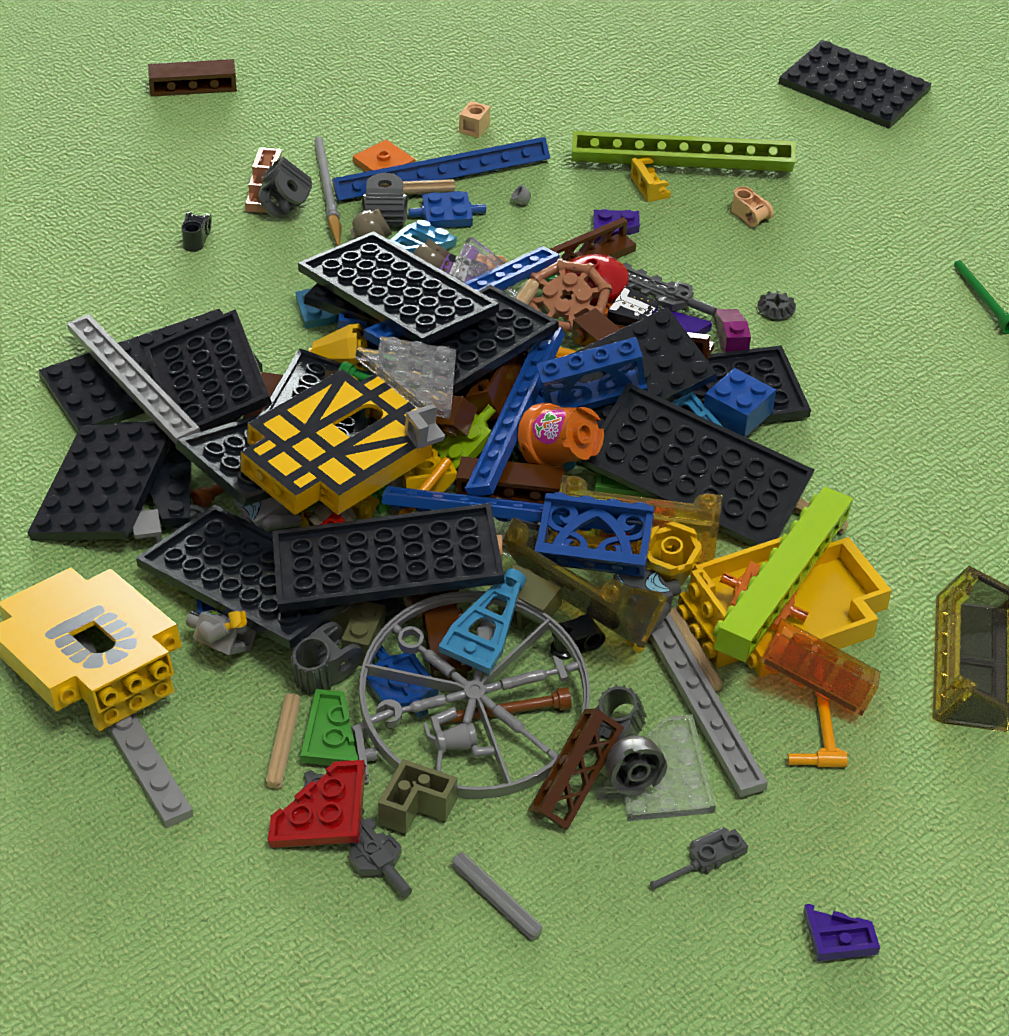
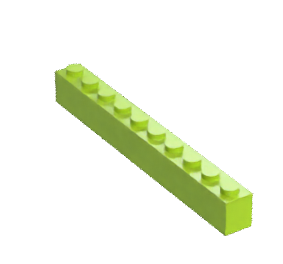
M573 131L571 162L631 164L632 158L650 157L654 162L645 165L792 172L796 158V141Z
M825 486L818 495L814 494L808 508H803L799 521H793L789 534L782 536L778 548L774 547L771 551L768 562L764 561L761 564L757 577L752 576L747 590L740 592L736 605L729 607L725 620H719L713 633V636L717 637L714 649L746 662L848 519L854 498Z

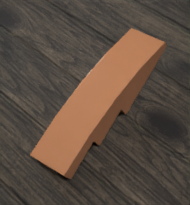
M259 148L252 166V178L249 183V194L245 202V212L268 213L262 207L259 200V190L263 183L261 178L274 161L281 157L282 149Z

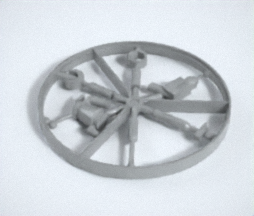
M469 590L444 593L424 599L406 608L391 619L375 637L367 651L360 674L359 701L364 726L377 751L395 770H397L401 760L381 740L373 726L374 723L394 716L387 721V728H392L401 722L402 713L409 711L417 713L444 706L446 702L450 703L462 699L468 701L463 723L445 731L441 730V724L457 718L456 709L452 707L430 717L435 737L430 734L427 722L424 723L423 727L427 741L434 744L438 751L436 770L442 772V757L446 750H469L471 748L473 757L494 754L505 784L484 787L457 785V797L493 798L525 790L544 780L559 756L557 752L550 750L548 746L528 732L521 721L501 705H496L495 702L485 695L486 693L494 692L501 688L502 690L535 683L545 680L547 676L558 674L560 681L563 682L568 680L567 672L578 670L583 689L582 713L584 709H589L590 702L588 671L584 659L570 635L545 612L538 611L520 599L517 600L515 610L535 619L541 625L493 668L490 675L487 674L484 679V672L476 669L473 680L467 681L459 673L455 672L453 666L433 650H427L423 647L424 636L420 629L412 626L401 628L403 623L427 610L454 603H475L486 591ZM494 598L485 609L489 610L488 607L492 604L506 607L507 602ZM482 619L477 628V636L491 640L495 632V624ZM548 629L563 643L574 660L573 663L564 666L561 659L553 656L555 669L547 671L539 669L500 679V683H491ZM395 632L399 634L398 646L403 652L408 654L417 653L418 651L422 652L428 662L448 678L451 677L455 682L372 665L371 663L384 641ZM414 635L419 641L416 644L408 645L403 641V637ZM367 675L451 693L446 696L441 694L413 701L409 706L401 707L395 700H384L378 704L376 714L369 716L365 689ZM476 704L491 746L480 748L477 745L476 731L473 723H471ZM483 704L490 710H493L492 714L514 732L523 734L545 754L547 753L552 761L537 772L511 782Z

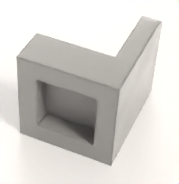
M434 404L406 412L405 433L417 449L443 441L445 438V434L435 423L437 408Z
M158 509L140 511L133 527L135 539L156 536L157 543L162 540Z

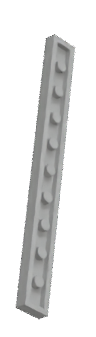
M89 314L67 323L69 332L175 444L177 439L200 433V428Z
M668 614L649 636L650 641L739 797L767 790L768 782L675 622L670 614Z
M85 631L73 636L88 651L97 653ZM132 714L107 727L108 732L165 828L193 817L191 806L136 715Z

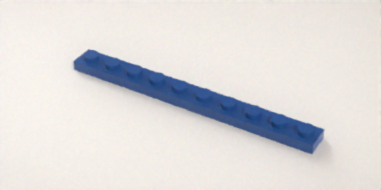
M546 137L337 177L332 179L338 202L362 197V194H366L367 180L379 173L397 175L402 181L449 180L550 159Z
M542 246L465 282V284L477 291L488 285L503 290L529 278L533 272L537 273L556 263L557 259H560V254ZM382 322L364 329V338L379 347H384L403 336Z
M562 327L531 347L465 487L468 495L486 496L493 494L517 442L519 422L524 412L534 404L541 389L537 364L555 358L565 336Z
M387 486L382 498V504H387L393 509L413 507L419 512L491 503L493 517H496V520L508 522L512 519L522 520L524 524L536 525L538 522H541L544 504L393 486ZM555 512L552 515V520L556 525L565 527L560 520V516L566 518L570 513ZM600 520L592 521L579 529L580 531L600 529L604 533L613 534ZM626 521V524L629 526L635 524L634 530L629 532L630 535L639 533L643 528L642 522Z

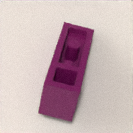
M717 309L714 318L722 352L749 349L751 334L748 322L738 309Z

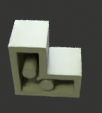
M514 564L512 569L520 571L527 579L519 593L518 599L552 617L562 605V587L552 580H546L536 575L528 568H522ZM498 605L499 615L503 614L506 607ZM514 610L511 626L523 631L530 620L540 625L541 623Z
M367 601L353 603L329 621L338 623L343 630L341 636L342 649L352 643L359 645L363 649L364 655L358 666L363 665L373 640L386 625L385 605Z
M402 759L378 802L379 825L406 834L418 812L446 821L457 801L458 777Z

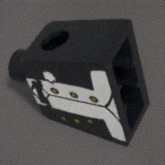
M626 286L608 310L607 318L615 325L629 326L657 312L658 303Z

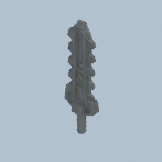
M628 263L623 264L629 275L628 287L640 290V293L645 296L650 294L656 297L655 301L663 308L668 306L670 311L680 309L686 311L691 307L711 316L716 314V307L693 298L692 285L678 281L676 283L673 281L665 283L658 275L651 277L643 269L636 271L632 269V265Z
M312 770L305 772L306 781L304 787L311 781L315 783L324 774H317ZM362 817L360 842L341 844H349L352 848L348 856L349 862L360 876L378 875L379 878L386 876L402 897L409 896L412 893V888L395 869V865L402 854L401 845L390 834L386 836L384 832L376 833L374 829L377 826L372 818L364 819Z

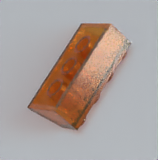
M782 618L778 622L760 661L764 663V667L776 674H779V672L790 677L789 680L799 687H809L815 691L814 693L819 698L825 701L830 699L840 704L842 710L852 715L857 713L862 716L879 688L881 671Z

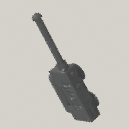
M721 827L690 843L689 858L692 861L690 865L656 881L652 880L650 887L657 889L658 886L692 870L698 869L701 874L709 873L712 869L719 868L723 864L746 854L748 845L736 829L729 831L727 828Z

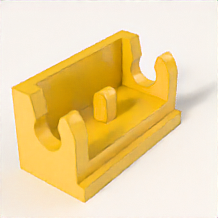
M632 158L630 177L646 201L652 202L670 198L671 192L665 188L669 186L668 181L660 180L653 167H645V164L654 162L652 158Z

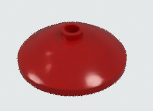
M586 254L569 261L581 264L592 263L595 265L596 271L612 287V293L609 295L608 301L617 298L623 289L628 286L629 275L626 267L613 257L603 254ZM571 272V273H575L578 277H580V275L582 274V273ZM591 278L586 282L591 289L597 287ZM564 295L567 298L571 299V295ZM592 298L590 304H597L598 298Z

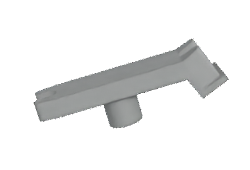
M362 719L361 723L352 726L351 729L354 732L353 737L358 760H364L366 765L365 783H369L367 762L377 761L378 755L376 747L365 748L364 740L369 738Z

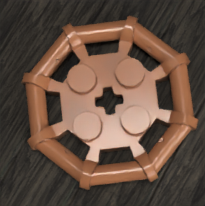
M557 259L556 263L537 273L533 272L529 276V279L539 283L538 288L543 290L542 297H535L534 295L528 305L539 311L540 307H544L548 312L546 315L553 319L564 317L569 322L558 321L559 328L562 327L563 331L572 332L573 319L595 308L606 316L605 309L609 295L612 293V287L596 271L594 264H581ZM559 272V276L554 278L553 280L549 282L545 280L546 278ZM571 272L582 273V274L580 275V277H578L575 273H571ZM591 278L597 287L591 289L586 282ZM564 295H571V300L566 298L562 300L561 298ZM592 298H598L597 306L595 307L590 305Z

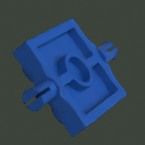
M467 191L422 194V208H408L409 218L423 217L425 221H428L431 226L436 228L473 226V214L486 213V204L472 205Z
M381 645L375 655L379 661L374 665L431 677L414 653L408 654L404 652L399 655L390 656ZM367 675L366 684L379 703L392 699L397 701L401 707L409 706L413 701L437 696L439 690ZM428 710L415 714L419 719H422V716L423 718L427 716Z

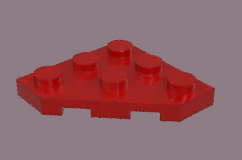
M364 760L337 761L332 763L326 769L327 773L315 783L311 781L294 796L295 800L285 809L279 808L273 813L270 819L268 836L270 847L360 842L366 774Z

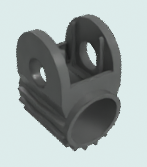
M281 156L274 161L261 178L263 183L259 190V200L262 207L276 218L285 217L289 214L290 210L295 206L301 205L307 199L312 188V178ZM271 196L277 199L279 206L271 201Z
M379 173L371 176L366 183V194H362L363 211H373L379 208L388 226H403L407 216L408 196L403 194L402 179L390 173ZM386 183L391 186L387 188H382L379 185Z
M329 622L324 624L291 650L292 656L290 658L296 687H300L301 692L308 693V696L315 694L316 689H331L333 684L339 683L349 676L362 661L364 651L359 645L352 643L343 649L337 646L341 642L340 639L343 632L338 623Z
M616 684L615 687H608V690L602 692L601 698L598 699L599 705L596 708L610 718L618 706L623 704L634 705L632 711L627 716L612 718L624 727L617 742L622 738L637 735L642 731L643 725L646 724L645 717L647 715L637 693H634L632 688L628 689L625 685L621 687ZM603 722L597 730L599 740L601 736L609 738L613 731L611 727Z

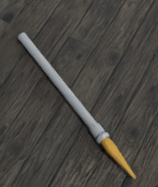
M316 137L314 142L327 206L326 218L336 244L339 246L342 229L339 221L340 214L335 205L323 138Z

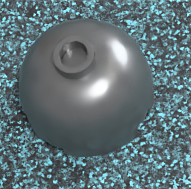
M632 735L620 739L611 747L606 760V769L610 782L619 793L628 796L640 795L645 793L644 788L651 784L654 788L661 782L666 774L667 762L661 749L651 739L640 735Z

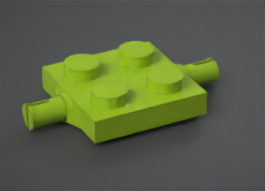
M488 404L479 415L475 414L468 436L457 435L456 438L445 436L443 441L432 444V448L438 451V456L441 459L443 457L449 458L458 471L461 456L476 458L483 451L492 432L486 422L496 411Z

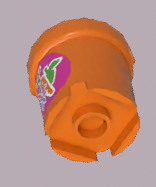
M540 403L532 405L524 412L519 422L517 438L519 449L527 463L562 467L565 463L587 460L590 456H596L603 445L604 429L598 428L596 421L600 420V418L592 409L586 407H560L551 403Z

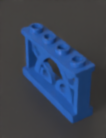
M629 338L538 363L537 370L544 403H551L560 407H586L593 409L615 403L627 383L648 392L642 352L637 338ZM598 371L608 373L599 380L588 383L578 382L587 374Z
M561 492L546 493L534 551L536 564L645 577L654 523V507L643 502L632 504L624 503L617 499L599 500L586 495L575 497ZM555 512L570 513L566 518L560 516L561 522L566 525L564 528L553 522L552 515ZM600 520L612 531L615 537L605 539L596 549L588 548L585 538L576 531L592 521ZM626 521L642 522L643 528L639 533L627 536L626 533L633 531L635 524L629 526L626 524ZM549 528L559 533L552 544L546 543ZM571 537L577 540L580 543V546H570V544L574 543V540L569 538ZM642 540L640 555L632 554L630 542ZM619 543V545H613L616 551L605 550L607 546Z

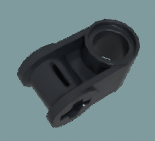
M192 212L186 213L181 227L183 248L185 250L196 252L204 247L206 238L211 231V214L203 216L194 215Z
M588 614L558 623L570 635L581 654L594 651L605 642V634ZM552 633L554 642L551 644V654L562 660L571 658L572 656L563 643Z

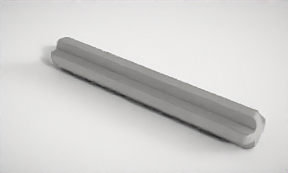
M460 852L453 858L452 866L530 940H535L541 935L542 925L469 856Z

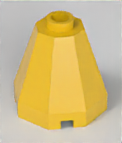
M361 324L347 325L314 341L312 348H309V352L342 363L346 361L354 364L360 370L366 372L369 370L364 368V364L369 365L370 359L368 340L361 336L360 331L364 330Z
M674 521L666 523V527L659 528V526L653 527L647 559L650 569L658 572L664 582L676 579L680 586H683L702 554V545L697 540L695 530Z

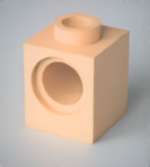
M470 101L459 114V133L479 138L490 125V106Z

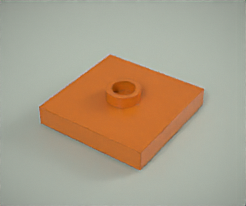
M387 139L353 155V163L366 172L415 162L412 156Z

